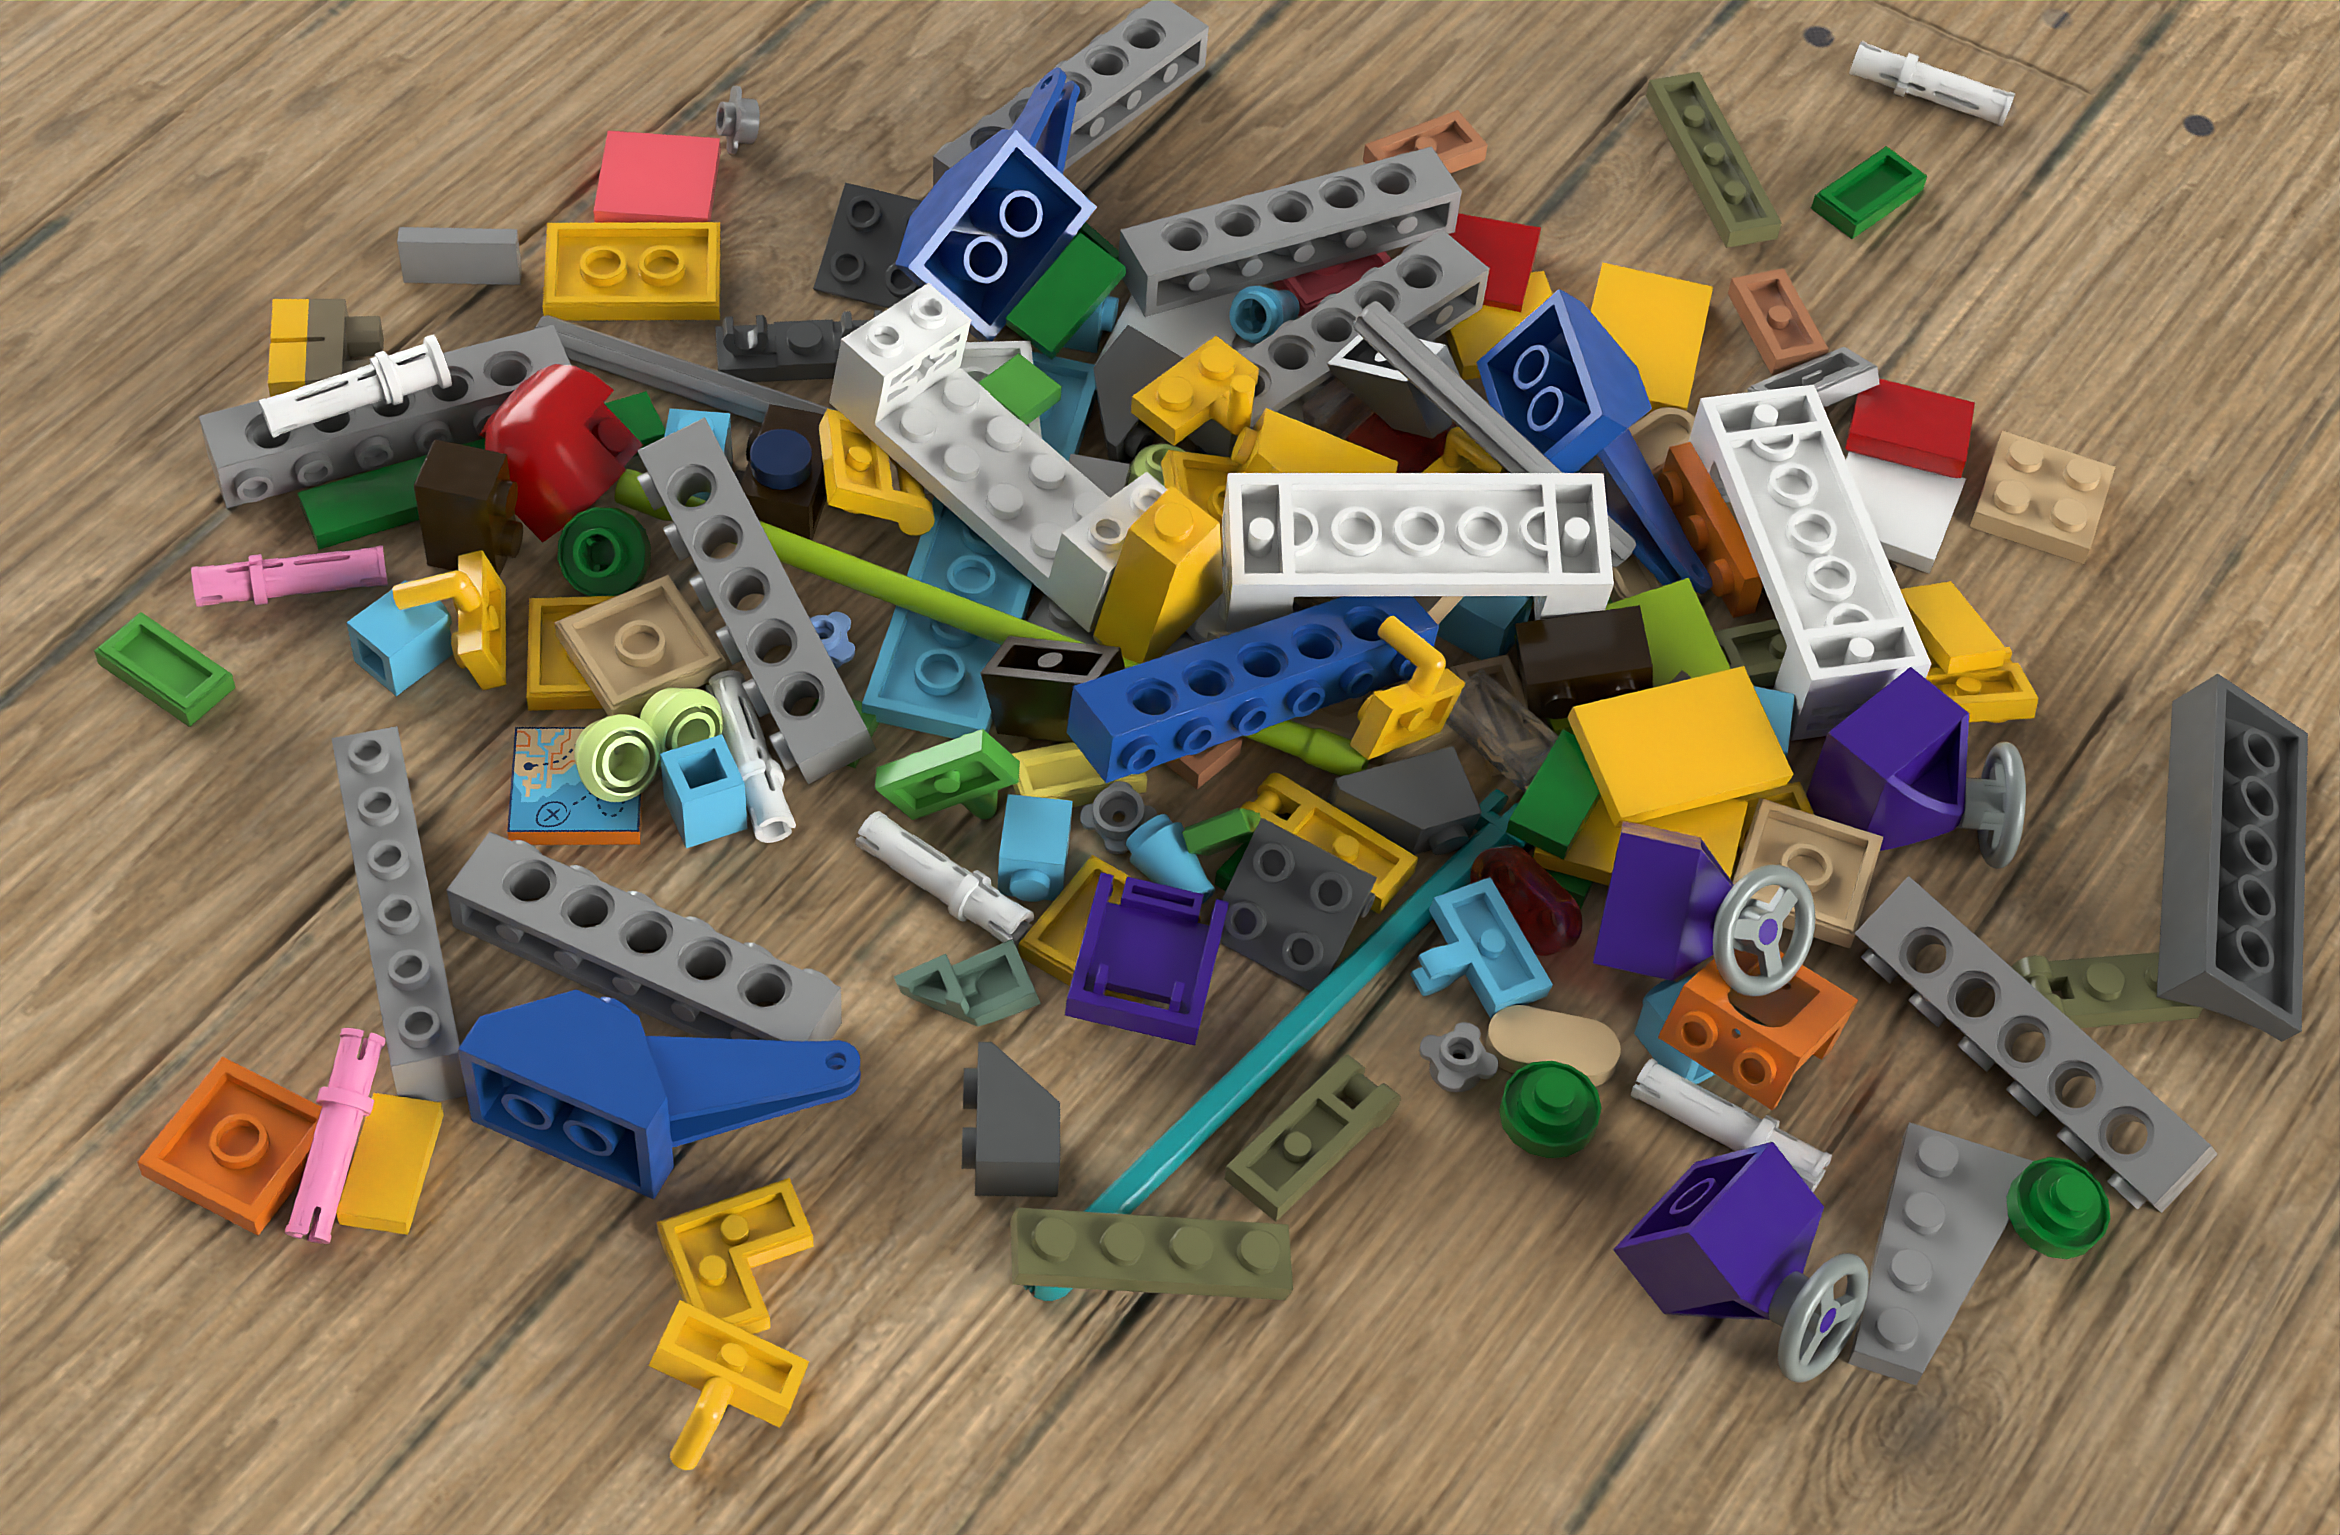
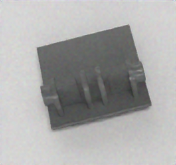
M845 182L813 289L885 308L892 307L918 290L920 287L895 264L909 218L922 201Z
M1261 818L1222 899L1228 901L1229 906L1220 943L1296 984L1313 991L1332 972L1358 916L1365 917L1371 909L1376 894L1372 893L1371 890L1377 877Z

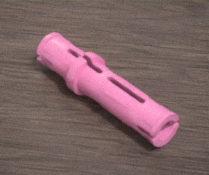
M383 545L361 548L360 550L335 551L279 559H262L261 554L250 555L248 557L249 561L191 567L197 607L254 600L255 605L268 604V598L388 585Z
M353 1028L341 1029V1040L328 1087H321L317 1096L316 1103L322 1106L290 1221L285 1228V1234L301 1239L302 1235H307L314 1212L307 1241L330 1244L331 1230L363 1116L371 1115L374 1100L368 1096L380 1053L386 1042L385 1038L377 1034L370 1033L369 1038L363 1039L357 1059L364 1030Z

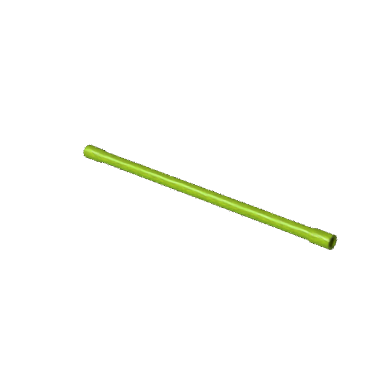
M626 469L618 480L614 495L615 502L663 521H673L665 505L653 510L637 478L642 473ZM691 496L685 506L697 507L705 503L706 500ZM759 521L780 562L1002 645L1008 636L1084 643ZM1123 657L1125 668L1140 664ZM1291 720L1264 728L1253 735L1243 736L1299 757L1311 766L1340 777L1366 770L1370 759L1367 760L1349 745L1351 739L1322 728H1310Z

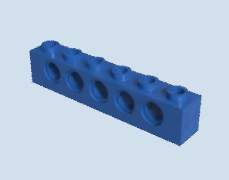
M1343 596L1075 685L1072 691L1067 734L1105 783L1132 774H1141L1157 765L1186 755L1201 753L1209 747L1229 740L1253 735L1275 724L1296 717L1310 715L1316 710L1350 698L1362 697L1370 691L1402 680H1410L1416 666L1378 636L1379 627L1388 617L1395 616L1434 647L1439 625L1413 596Z

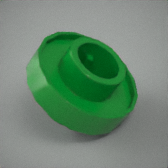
M594 507L578 513L565 525L558 540L557 559L563 576L574 589L588 596H619L633 590L643 581L651 564V544L646 529L633 515L619 508Z
M1556 1061L1532 1062L1518 1069L1506 1082L1499 1114L1502 1128L1514 1144L1529 1154L1550 1159L1568 1157L1583 1150L1595 1135L1602 1107L1598 1090L1585 1074L1571 1065Z
M2047 1157L2033 1161L2012 1181L2006 1196L2008 1217L2016 1233L2030 1248L2047 1257L2067 1260L2085 1254L2106 1234L2111 1219L2109 1200L2099 1181L2086 1168L2069 1159Z

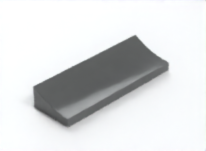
M2216 674L2172 701L2157 997L2227 1015L2260 1029L2282 1042L2302 1032L2308 733L2220 674Z

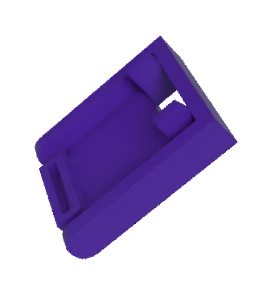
M1101 872L1069 988L1064 1016L1195 1046L1229 902L1216 899L1215 906L1210 914V926L1200 924L1198 920L1204 894L1127 877L1121 904L1109 903L1108 901L1113 893L1114 875ZM1109 990L1169 1004V1010L1106 996L1105 991Z

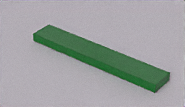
M647 391L604 403L643 444L641 448L665 437L666 430ZM485 438L462 445L485 450ZM427 455L298 492L300 507L318 550L418 521L419 514L414 483Z

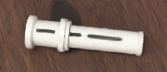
M434 334L426 336L422 345L388 355L385 351L375 353V357L370 358L369 365L317 381L281 395L259 400L272 438L293 429L384 400L386 404L392 403V405L403 403L404 395L437 384L442 389L452 386L448 366Z

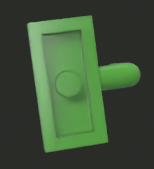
M984 729L876 767L875 789L912 820L960 803L977 818L989 819L994 816L997 810L998 790L1019 783L1020 761Z

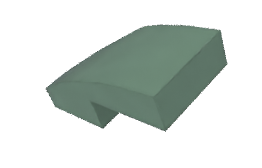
M1013 939L952 966L947 955L944 954L894 976L902 994L978 1027L1041 1004Z

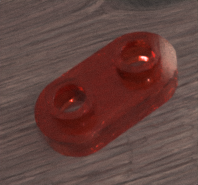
M1503 845L1487 849L1476 857L1471 868V884L1491 877L1536 955L1548 956L1566 951L1577 943L1583 925L1582 914L1577 902L1524 849L1516 845ZM1509 869L1514 873L1515 884L1509 878ZM1552 913L1554 914V916H1555V918H1556L1557 927L1555 926V924H1554V922H1553Z

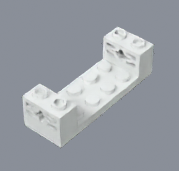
M927 283L841 339L829 403L1089 633L1096 628L1128 528L1167 489L1148 472H1145L1111 498L1108 497L960 368L971 319L931 284Z
M1805 385L1700 398L1689 442L1692 443L1724 501L1731 502L1787 644L1773 690L1795 694L1790 739L1792 741L1827 736L1830 730L1909 667H1912L1926 678L1931 662L1815 386Z
M1228 473L1222 516L1226 632H1238L1291 614L1294 597L1533 596L1536 621L1604 611L1614 585L1604 473Z

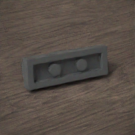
M874 310V318L881 314L883 311ZM846 311L842 313L840 321H833L831 319L785 321L767 324L764 315H756V325L734 326L733 316L725 317L722 326L715 327L718 371L749 382L834 379L841 339L870 320L852 321L851 311Z

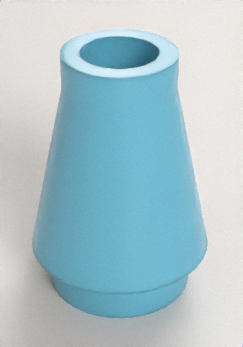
M1262 286L1246 287L1235 296L1231 304L1229 313L1231 326L1241 338L1250 343L1258 344L1273 335L1283 323L1289 320L1294 321L1297 318L1300 310L1299 301L1288 290H1274Z
M1160 814L1137 828L1125 844L1132 854L1130 863L1153 883L1204 894L1202 904L1214 894L1215 888L1208 880L1197 855L1188 852L1182 831H1185L1181 822L1173 823L1167 814Z

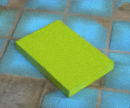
M1689 578L1606 605L1605 610L1640 605L1653 665V688L1669 684L1682 670L1691 678L1731 669ZM1546 718L1555 742L1562 730L1574 734L1568 718Z

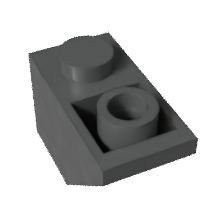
M1130 325L1126 326L1093 367L1096 396L1108 460L1127 464L1142 449L1152 445L1156 434L1153 429L1131 413L1132 396L1184 359Z
M978 1042L977 1068H964L963 1109H976V1127H963L962 1169H975V1196L1058 1197L1060 1102L993 1042Z

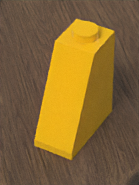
M1268 408L1264 410L1253 429L1246 426L1243 427L1236 439L1231 454V460L1238 463L1236 473H1396L1398 462Z
M1172 485L1128 528L1093 634L1094 641L1099 645L1120 647L1124 658L1140 664L1161 657L1223 593L1220 522Z

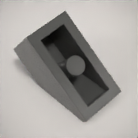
M1359 334L1327 363L1331 373L1392 429L1433 439L1437 434L1447 430L1453 423L1444 412ZM1419 339L1460 377L1445 344Z
M1454 746L1335 778L1327 798L1328 803L1413 855L1432 850L1434 855H1443L1461 848L1468 842L1482 813Z

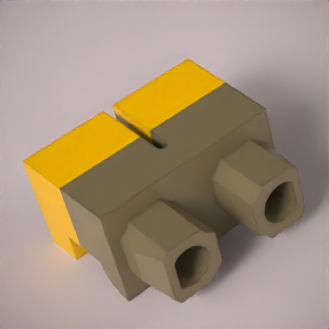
M273 299L268 368L270 397L369 365L370 360H352V357L374 356L375 353L383 351L384 337L380 316L348 317L345 299Z

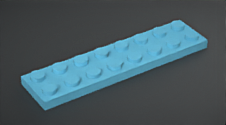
M1032 352L1033 365L1062 386L1060 401L1039 416L1042 439L1069 462L1070 454L1078 455L1097 397L1093 370L1095 365L1056 356L1051 360L1045 354ZM934 496L932 502L935 518L934 526L930 531L920 536L907 576L1025 620L1036 586ZM896 606L862 702V712L876 715V722L952 739L981 729L989 733L993 716L980 672L1001 645Z

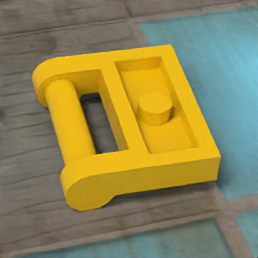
M827 408L819 424L828 505L841 508L853 514L862 513L898 522L899 528L908 535L918 536L930 531L934 526L935 518L932 503L925 498L924 486L890 456L888 457L887 453L840 411ZM889 458L897 467L900 491L893 489Z

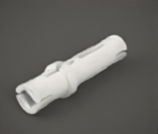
M1861 41L1849 72L1850 75H1856L1894 88L1893 94L1901 97L1908 93L2003 127L2015 93L1996 89L1964 76L1919 62V56L1909 53L1907 57Z
M734 670L717 673L708 680L710 685H706L705 689L706 692L716 698L722 708V735L745 783L746 806L752 819L751 822L756 839L765 843L783 840L792 833L791 828H795L796 824L782 792L785 781L780 764L772 760L754 706H752L742 683L746 682L744 675Z
M880 811L871 814L860 827L858 834L861 836L856 838L855 841L857 847L877 857L889 865L890 868L940 899L941 902L948 906L949 914L962 922L967 919L1003 943L1013 939L1015 946L1019 944L1030 930L1032 925L1029 923L1034 920V913L1001 894L1000 891L991 886V879L980 871L975 870L971 873L967 869L962 868L914 834L912 835L898 826L897 823Z
M1652 1058L1645 1064L1636 1080L1640 1085L1636 1084L1633 1086L1631 1097L1634 1099H1640L1734 1151L1774 1142L1812 1192H1814L1826 1172L1823 1169L1824 1166L1827 1167L1831 1161L1832 1155L1828 1152H1822L1779 1129V1120L1769 1115L1760 1119L1661 1066Z

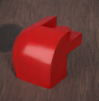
M553 364L538 370L521 383L488 418L480 433V436L485 438V450L507 454L510 481L516 482L518 486L517 502L514 509L515 515L542 543L562 530L578 513L585 511L621 477L626 471L624 466L637 453V450L643 446L633 433L604 404V401L614 390L596 375L572 365Z

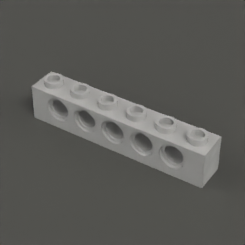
M1151 0L1143 7L1134 9L1125 20L1105 34L1096 36L1087 47L1076 55L1058 63L1054 68L1059 67L1066 73L1065 83L1074 81L1080 87L1064 170L1202 70L1206 62L1209 26L1170 0ZM1039 81L1031 87L1020 90L1014 99L993 114H988L981 118L976 126L958 139L943 145L937 154L933 156V187L948 169L1001 129H1011L1024 110Z
M1432 146L1399 154L1383 160L1121 229L1119 262L1126 266V275L1122 279L1145 317L1237 292L1249 286L1269 284L1410 245L1415 241L1421 242L1440 229L1444 230L1447 234L1453 233L1456 229L1462 190Z
M1440 229L1421 242L1415 241L1404 249L1401 255L1380 268H1371L1359 281L1340 293L1326 296L1316 308L1297 320H1289L1283 323L1273 335L1257 345L1240 350L1239 353L1259 368L1250 428L1253 429L1266 408L1305 423L1352 392L1331 373L1327 363L1358 335L1353 328V323L1367 305L1374 301L1379 302L1418 339L1432 341L1482 309L1489 268L1444 230ZM1211 418L1187 437L1193 443L1200 446L1208 455L1231 457L1238 436L1231 434Z
M554 325L443 353L452 380V386L442 389L437 384L404 395L403 403L392 405V403L386 404L384 400L293 429L272 438L259 401L199 416L208 457L226 508L261 501L268 497L309 486H318L328 481L428 455L434 439L460 445L483 439L484 437L480 436V433L488 418L521 383L538 370L553 364L571 365Z
M704 417L637 450L648 471L637 478L653 510L665 505L674 521L663 527L665 534L679 561L691 556L700 574L689 579L705 612L707 613L718 608L726 623V626L715 631L732 665L744 660L753 676L752 679L742 683L759 718L771 712L780 729L779 732L769 736L786 771L798 765L805 780L810 784L875 751L876 747L706 418ZM699 492L711 493L708 500L697 507L685 506L687 500L692 495ZM728 542L737 544L736 549L729 556L721 559L711 558L712 552L719 545ZM755 593L764 595L762 602L756 608L747 611L737 609L739 602L745 596ZM787 645L792 647L789 655L780 662L766 663L763 661L766 653L775 646ZM806 697L819 699L817 707L810 714L805 716H793L790 714L791 708L800 699Z
M398 727L331 738L397 1096L434 1102L467 1096L458 1048L460 1047Z
M489 831L447 888L453 927L603 995L614 998L623 1004L696 1037L777 1041H831L842 1024L841 987L833 984L821 972L813 969L801 970L774 958L768 950L758 944L750 942L742 944L716 932L708 923L692 916L684 918L657 906L651 898L637 891L625 892L600 881L595 874L578 865L567 866L546 857L537 848L525 841H510ZM532 898H540L539 900H536V901H530V902L525 901V900L532 899ZM587 924H599L589 928L581 927ZM643 950H657L656 952L649 954L639 953ZM706 975L716 976V978L711 980L697 979ZM766 1001L776 1003L775 1005L769 1007H760L755 1005L757 1003Z
M1910 876L1900 884L1855 932L1869 947L1861 956L1867 964L1889 984L1898 975L1909 983L1917 992L1908 1001L1935 1026L1939 1027L1948 1019L1964 1033L1965 1036L1957 1045L1986 1072L1995 1063L2014 1079V1082L2006 1090L2035 1117L2046 1108L2065 1126L2056 1136L2087 1163L2097 1154L2116 1171L2107 1182L2136 1209H2139L2146 1201H2149L2162 1213L2218 1155L2203 1137ZM1931 944L1945 946L1946 959L1937 971L1932 973L1917 972L1915 966L1916 957L1924 947ZM1981 987L1993 989L1995 992V1004L1989 1013L1978 1018L1965 1015L1963 1005L1965 998L1971 991ZM2030 1031L2042 1033L2045 1037V1048L2040 1057L2027 1063L2014 1060L2012 1055L2013 1044L2021 1034ZM2078 1076H2087L2094 1079L2096 1093L2089 1104L2081 1108H2070L2063 1104L2062 1090L2069 1080ZM2130 1121L2144 1124L2147 1128V1141L2141 1150L2129 1155L2114 1151L2112 1137L2115 1130L2121 1124Z

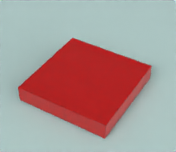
M1458 213L1455 232L1448 235L1489 268L1483 305L1521 312L1536 258L1541 227Z
M1879 378V385L1862 391L1855 396L1845 449L1877 459L1961 479L1967 459L1975 402Z

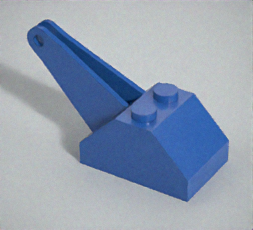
M1059 67L1048 72L1039 81L1024 110L1011 129H1001L942 175L910 216L895 265L920 288L927 283L931 284L971 319L969 332L980 341L992 342L1006 325L1005 318L1055 262L1097 208L1063 175L1080 87L1074 81L1065 83L1067 75Z
M1558 289L1476 362L1489 404L1563 473H1604L1607 514L1635 539L1636 546L1632 553L1657 578L1662 586L1689 578L1696 594H1704L1712 587V579L1691 547L1629 431L1633 424L1652 409L1638 368L1583 302Z
M577 989L480 1016L458 1048L471 1120L653 1200L674 1168L673 1147L813 1106L844 1099L858 1089L861 1080L860 1055L853 1045L845 1041H777L646 1036L639 1016L634 1014L625 1004L611 997L596 998Z

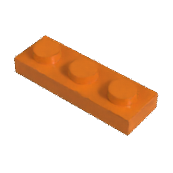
M1687 442L1669 447L1664 468L1658 476L1657 483L1681 524L1691 547L1707 569L1713 582L1712 592L1717 597H1722L1733 618L1755 613L1763 583L1742 530L1692 443Z

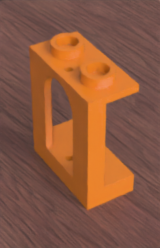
M1734 949L1736 962L1745 974L1750 976L1761 975L1757 955ZM1780 951V956H1781V959H1782L1783 956H1784V953H1782V952ZM1712 959L1683 986L1658 1038L1773 1111L1777 1107L1794 1073L1812 1055L1823 1060L1829 1054L1854 1010L1858 999L1803 965L1789 981L1791 985L1786 983L1780 989L1767 995H1743L1726 984L1718 971L1715 959ZM1731 1004L1735 1005L1739 1009L1751 1015L1752 1017L1762 1022L1766 1026L1757 1024L1745 1018L1738 1011H1736ZM1735 1029H1738L1740 1034H1737Z

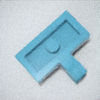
M1491 877L1434 897L1429 912L1448 945L1432 948L1419 955L1418 960L1422 967L1413 970L1410 975L1422 996L1439 992L1461 976L1466 975L1490 1018H1493L1498 1011L1505 1007L1527 1005L1547 997L1553 984Z

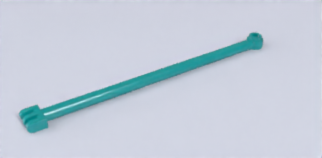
M1499 789L1492 791L1479 804L1482 813L1475 826L1477 832L1468 842L1450 857L1083 1212L1130 1215L1433 920L1429 908L1434 897L1469 885L1504 850L1520 861L1534 846L1506 833L1508 821L1519 803H1515L1506 813L1499 816L1498 814L1508 801V796ZM1023 1285L1025 1290L1029 1289L1030 1293L1034 1292V1297L1043 1301L1057 1300L1066 1296L1073 1289Z

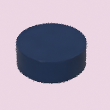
M775 429L761 434L755 439L750 449L752 474L760 484L772 489L784 490L801 485L808 479L812 471V449L810 443L803 435L787 429Z

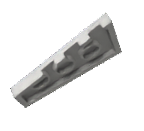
M1909 1122L1902 1138L1870 1270L1868 1293L1857 1324L1848 1364L1917 1385L1998 1239L2010 1221L2007 1212L2006 1196L2012 1181L2033 1162L2032 1160Z

